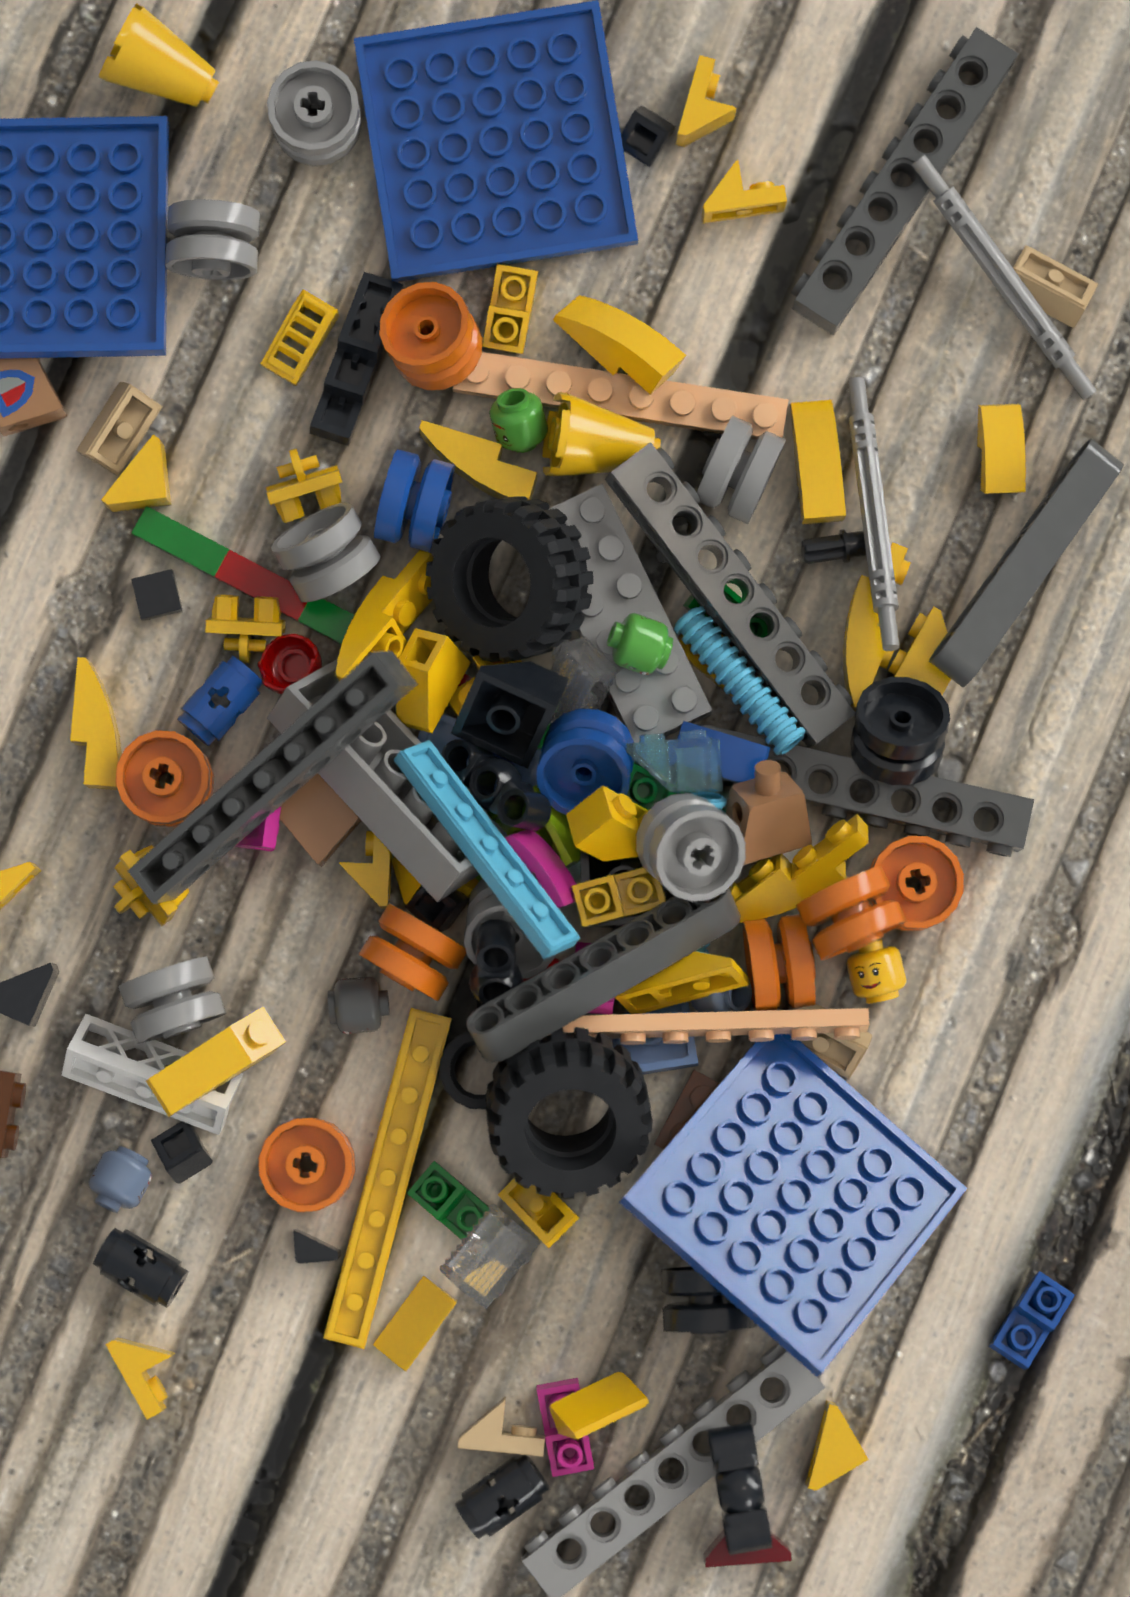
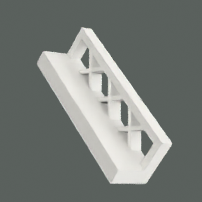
M85 1014L67 1048L61 1076L167 1115L146 1080L163 1070L165 1065L172 1064L189 1052L157 1040L137 1043L133 1031ZM88 1031L105 1036L109 1044L96 1046L83 1040ZM136 1048L144 1051L149 1059L135 1061L128 1058L124 1051ZM243 1073L226 1082L229 1085L224 1094L213 1090L170 1117L220 1135L226 1122L230 1104L241 1083Z

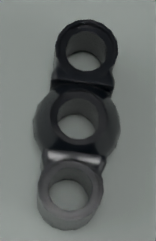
M454 739L444 746L441 752L442 757L465 787L469 788L471 795L481 808L496 814L502 823L511 827L537 831L548 823L551 817L550 801L546 796L535 792L532 785L522 782L521 774L515 765L465 740ZM468 756H469V762H468V764H467V766H466V761H467V758H468ZM497 779V787L494 791V784ZM526 804L525 812L522 815V808Z
M489 920L483 923L478 930L477 964H475L469 978L471 992L477 1001L476 1009L523 983L521 971L516 964V932L514 927L505 920Z
M751 1422L708 1429V1440L713 1468L717 1472L715 1475L720 1507L723 1511L721 1515L729 1555L772 1548L771 1530L767 1509L763 1505L765 1502L760 1471L757 1467L759 1462Z

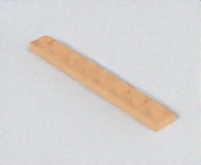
M482 352L474 371L461 383L453 386L454 393L497 399L506 390L521 388L538 396L542 406L557 409L560 402L553 401V398L558 392H563L631 420L723 434L733 415L752 424L753 433L751 439H759L760 435L766 431L783 438L789 400L667 380L650 395L628 374L616 373L613 376L608 371Z
M869 1008L583 1015L563 1026V1032L574 1033L575 1027L585 1028L589 1030V1036L596 1037L597 1033H602L612 1039L620 1038V1044L641 1045L646 1043V1038L663 1037V1043L683 1044L689 1042L688 1037L706 1036V1042L725 1043L731 1041V1036L748 1035L749 1041L767 1042L773 1041L774 1035L791 1034L792 1040L809 1041L817 1039V1033H834L835 1039L851 1040L860 1038V1032L868 1031Z

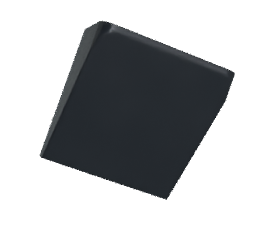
M640 106L634 110L621 134L623 150L648 167H651L676 126L648 108Z
M421 885L409 903L405 905V908L420 921L439 932H443L451 927L468 904L469 898L464 893L456 890L437 902Z
M183 1121L151 1140L167 1173L178 1184L213 1163L193 1126Z
M299 1229L293 1230L295 1260L298 1264L335 1261L341 1257L340 1249Z

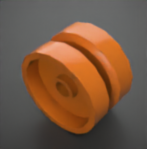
M424 282L402 289L387 303L380 318L379 335L384 348L393 360L399 373L413 386L428 391L445 390L459 384L474 371L482 355L483 338L477 323L469 312L463 298L449 286L437 282Z
M155 730L138 736L124 749L117 763L116 786L121 800L134 815L157 827L175 828L213 795L214 773L209 758L191 739L174 731ZM165 773H170L174 777L172 784L165 783V788L161 787L160 777Z
M907 836L890 843L873 859L869 868L882 866L890 883L887 892L870 902V905L874 906L887 900L898 901L907 919L904 924L897 927L901 931H922L943 922L956 910L964 892V873L957 856L944 843L928 836ZM916 877L921 884L919 891L916 892L911 887L907 888L906 880Z
M882 866L868 869L833 884L796 905L805 926L814 927L831 920L833 922L831 926L818 932L812 940L821 961L844 952L850 953L883 938V934L907 921L898 901L887 900L874 906L869 904L884 895L890 887Z
M389 903L378 923L381 929L398 939L396 944L393 945L378 936H369L358 955L381 968L380 973L412 992L414 989H417L438 1002L449 982L446 976L429 966L430 963L434 960L448 969H458L467 954L466 948Z
M800 915L780 917L777 923L778 944H774L770 924L765 919L742 922L746 969L752 987L751 1000L754 1011L778 1010L781 1002V983L784 985L787 1002L792 1008L814 1006L816 1001L814 955L807 927L804 925Z
M319 1118L293 1119L278 1126L265 1140L259 1155V1177L267 1194L280 1206L296 1212L318 1211L337 1202L350 1188L356 1172L355 1152L348 1136L335 1124ZM305 1156H311V1161L317 1163L314 1171L312 1170L308 1173L301 1168V1160Z

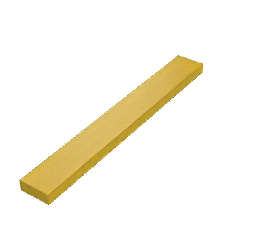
M414 1008L410 1009L323 1339L361 1349L366 1347L452 1018Z

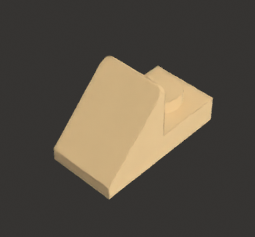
M506 1397L459 1435L458 1448L542 1457L544 1455L545 1435L537 1434V1427L512 1425L511 1432L503 1431Z

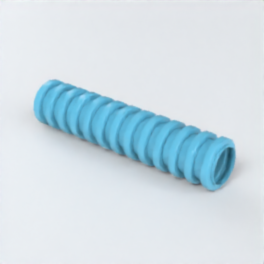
M703 606L695 607L685 613L676 622L674 632L677 635H683L682 641L685 645L691 644L690 651L693 655H700L699 662L702 665H708L707 672L710 675H716L715 681L718 685L724 684L723 691L726 695H733L732 702L735 705L740 704L742 706L740 712L743 715L748 714L750 716L748 721L751 725L757 724L759 735L765 734L767 736L765 742L768 745L773 744L775 746L773 751L776 755L785 754L794 748L804 738L805 729L796 726L797 720L795 717H788L789 710L787 707L781 708L779 706L780 699L777 696H771L772 689L769 686L764 688L762 685L764 683L762 677L754 676L756 671L753 666L747 667V659L744 656L739 657L737 655L739 653L736 646L730 647V639L728 636H721L722 629L719 626H713L714 619L711 616H705L706 610Z

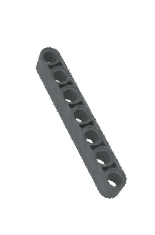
M1092 438L1079 449L929 659L931 664L962 688L976 676L1124 467L1120 460Z
M728 888L725 892L710 900L691 902L674 896L477 1008L468 1017L467 1027L482 1058L492 1063L508 1059L527 1048V1045L538 1039L541 1040L734 929L740 922L741 915L730 889Z

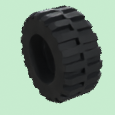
M519 496L477 502L473 506L464 507L456 512L455 519L447 520L441 527L440 534L443 538L434 539L430 549V553L434 555L433 561L427 562L426 576H431V586L426 587L428 599L434 600L436 609L432 610L437 622H444L447 627L444 633L453 642L461 641L460 648L471 656L479 654L482 660L489 662L501 660L504 663L517 661L553 651L554 647L562 646L571 639L572 633L570 631L580 628L585 620L581 610L589 609L592 594L587 593L588 585L594 584L593 571H588L586 560L591 559L588 548L581 547L578 541L582 537L581 533L575 525L567 526L565 524L567 516L558 508L549 509L550 506L545 501L539 499L528 500L526 497ZM502 541L512 545L520 553L530 575L529 599L525 609L518 618L501 607L490 586V561L496 547Z
M562 1027L551 1033V1035L527 1045V1048L509 1057L507 1063L504 1061L498 1062L492 1072L493 1081L489 1082L487 1086V1105L485 1106L490 1145L493 1154L498 1156L501 1168L506 1174L511 1175L514 1173L515 1182L524 1188H530L531 1185L536 1186L537 1194L548 1197L551 1196L552 1192L561 1193V1198H574V1193L585 1192L586 1196H591L599 1193L598 1187L606 1184L608 1188H611L621 1182L620 1174L623 1171L630 1174L639 1164L637 1155L642 1156L645 1154L649 1145L648 1134L652 1132L653 1120L643 1072L638 1062L631 1060L630 1052L622 1044H617L613 1048L611 1037L602 1033H597L596 1037L589 1036L588 1029L578 1027L574 1028V1033H564ZM563 1090L587 1091L598 1096L608 1105L605 1115L596 1125L575 1135L560 1136L547 1133L536 1127L528 1119L533 1108L542 1099Z

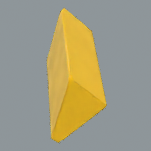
M423 1276L374 1342L373 1346L406 1372L458 1301L427 1277Z
M616 1372L551 1403L549 1409L558 1434L578 1440L646 1407L649 1401L626 1374Z

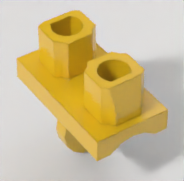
M297 448L289 450L291 463L276 467L280 479L294 474L297 477L266 486L270 505L275 504L276 510L284 523L305 516L299 498L301 495L315 491L320 510L342 503L339 484L343 482L338 466L334 465L305 474L304 471L320 467L316 455L300 460Z
M219 594L214 599L212 616L206 619L205 633L240 634L239 638H224V650L239 651V660L243 663H249L251 652H264L267 645L266 640L251 639V635L282 636V633H285L286 620H280L281 612L278 597H255L254 618H239V596Z
M150 845L137 851L135 854L128 850L120 856V862L114 868L123 878L113 886L122 897L114 908L119 914L131 908L139 919L143 918L150 911L159 924L163 926L173 918L178 906L189 894V889L187 888L175 900L152 904L128 870L153 849L154 846Z

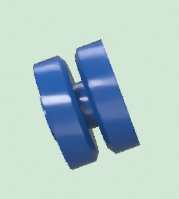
M397 449L392 458L380 498L374 538L397 543L402 538L408 520H410L408 535L410 547L430 552L433 541L439 537L440 529L445 524L452 497L451 489L455 465L433 459L428 463L421 482H418L421 470L419 455Z
M580 708L562 714L550 724L543 739L541 755L538 760L537 786L541 794L547 797L550 805L556 811L566 815L602 785L618 794H627L635 760V743L629 729L615 716L599 709Z

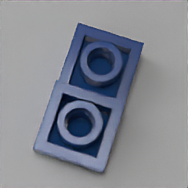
M683 721L671 762L740 783L755 778V765L760 761L768 759L771 747Z
M1038 1271L1011 1309L989 1344V1347L1021 1369H1028L1048 1334L1055 1330L1075 1294Z

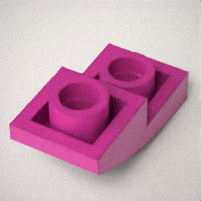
M523 830L504 837L529 871L535 873L538 883L558 909L576 902L572 885H576V882L561 858L542 837L533 830Z
M578 1378L536 1385L552 1477L594 1470L589 1435L577 1440L558 1434L549 1409L551 1403L580 1390Z

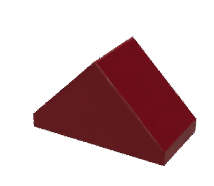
M723 1529L703 1555L705 1566L708 1568L792 1561V1553L789 1547L771 1532L772 1548L729 1555Z

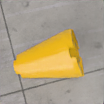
M138 3L133 6L113 43L111 56H107L98 76L110 83L195 107L199 105L201 100L209 103L220 82L213 78L216 70Z
M558 392L553 398V401L560 402L558 411L549 410L546 421L548 432L543 440L542 457L550 459V467H543V472L548 476L610 473L650 442L656 449L661 448L660 438H655L653 428L571 394Z

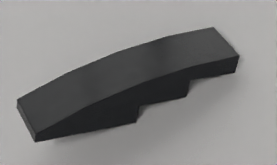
M367 272L363 273L339 335L337 350L325 378L323 393L311 421L309 434L346 446L350 445L384 349L379 335L380 318L387 303L403 289V284L395 281L392 282V280Z

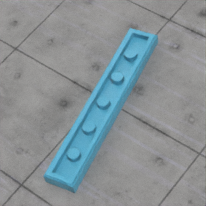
M428 740L399 751L394 758V762L543 959L573 947L580 939V936L433 743Z

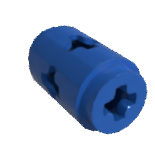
M231 656L227 662L221 661L206 678L203 686L198 688L181 707L183 713L177 720L200 741L210 746L215 739L217 741L222 739L235 724L237 717L243 714L260 695L258 689L262 686L263 681L243 662ZM227 693L226 697L230 701L229 706L224 708L218 705L214 709L215 705L211 701L212 696L217 694L223 697Z

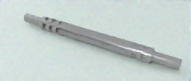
M923 155L912 166L935 196L934 204L979 263L1053 367L1062 370L1083 400L1090 397L1097 390L1074 360L1075 352L1033 297L954 186L949 188L927 156Z
M854 377L848 380L852 416L849 417V426L873 611L878 613L883 650L894 651L900 648L895 615L899 605L874 416L868 410L865 379Z

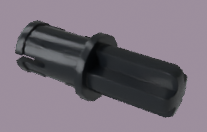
M843 529L839 531L838 535L805 539L801 543L802 558L807 564L842 559L844 563H848L850 558L867 556L864 532L846 533V530Z

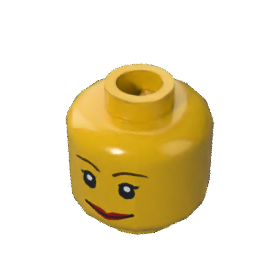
M879 939L858 949V953L848 958L847 969L854 995L865 998L866 1004L899 997L898 990L905 986L906 975L898 948L883 946L882 939Z

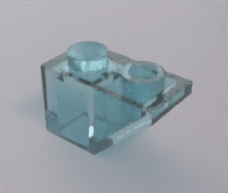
M705 730L680 732L681 739L665 740V734L639 735V743L626 744V752L670 792L692 794L723 791L720 740L706 737Z

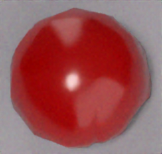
M293 633L278 636L266 645L257 666L263 680L262 684L269 690L282 695L288 686L322 668V659L317 646L309 638Z

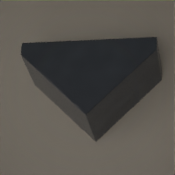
M50 962L0 982V1014L35 1027L59 975L57 964Z

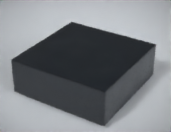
M172 569L131 579L142 621L183 611Z

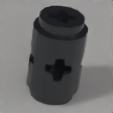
M114 1228L103 1242L93 1262V1265L101 1269L100 1274L153 1306L161 1304L168 1308L178 1294L189 1272L181 1267L182 1262L127 1229L122 1232ZM148 1249L153 1252L152 1257L154 1259L147 1256ZM129 1277L135 1280L134 1286L129 1284Z
M523 1455L518 1459L514 1456L461 1493L462 1499L456 1502L455 1506L466 1525L478 1539L486 1534L491 1537L542 1501V1495L550 1490V1488L528 1455ZM492 1479L496 1482L493 1486L490 1484ZM514 1506L515 1511L511 1514L509 1509Z

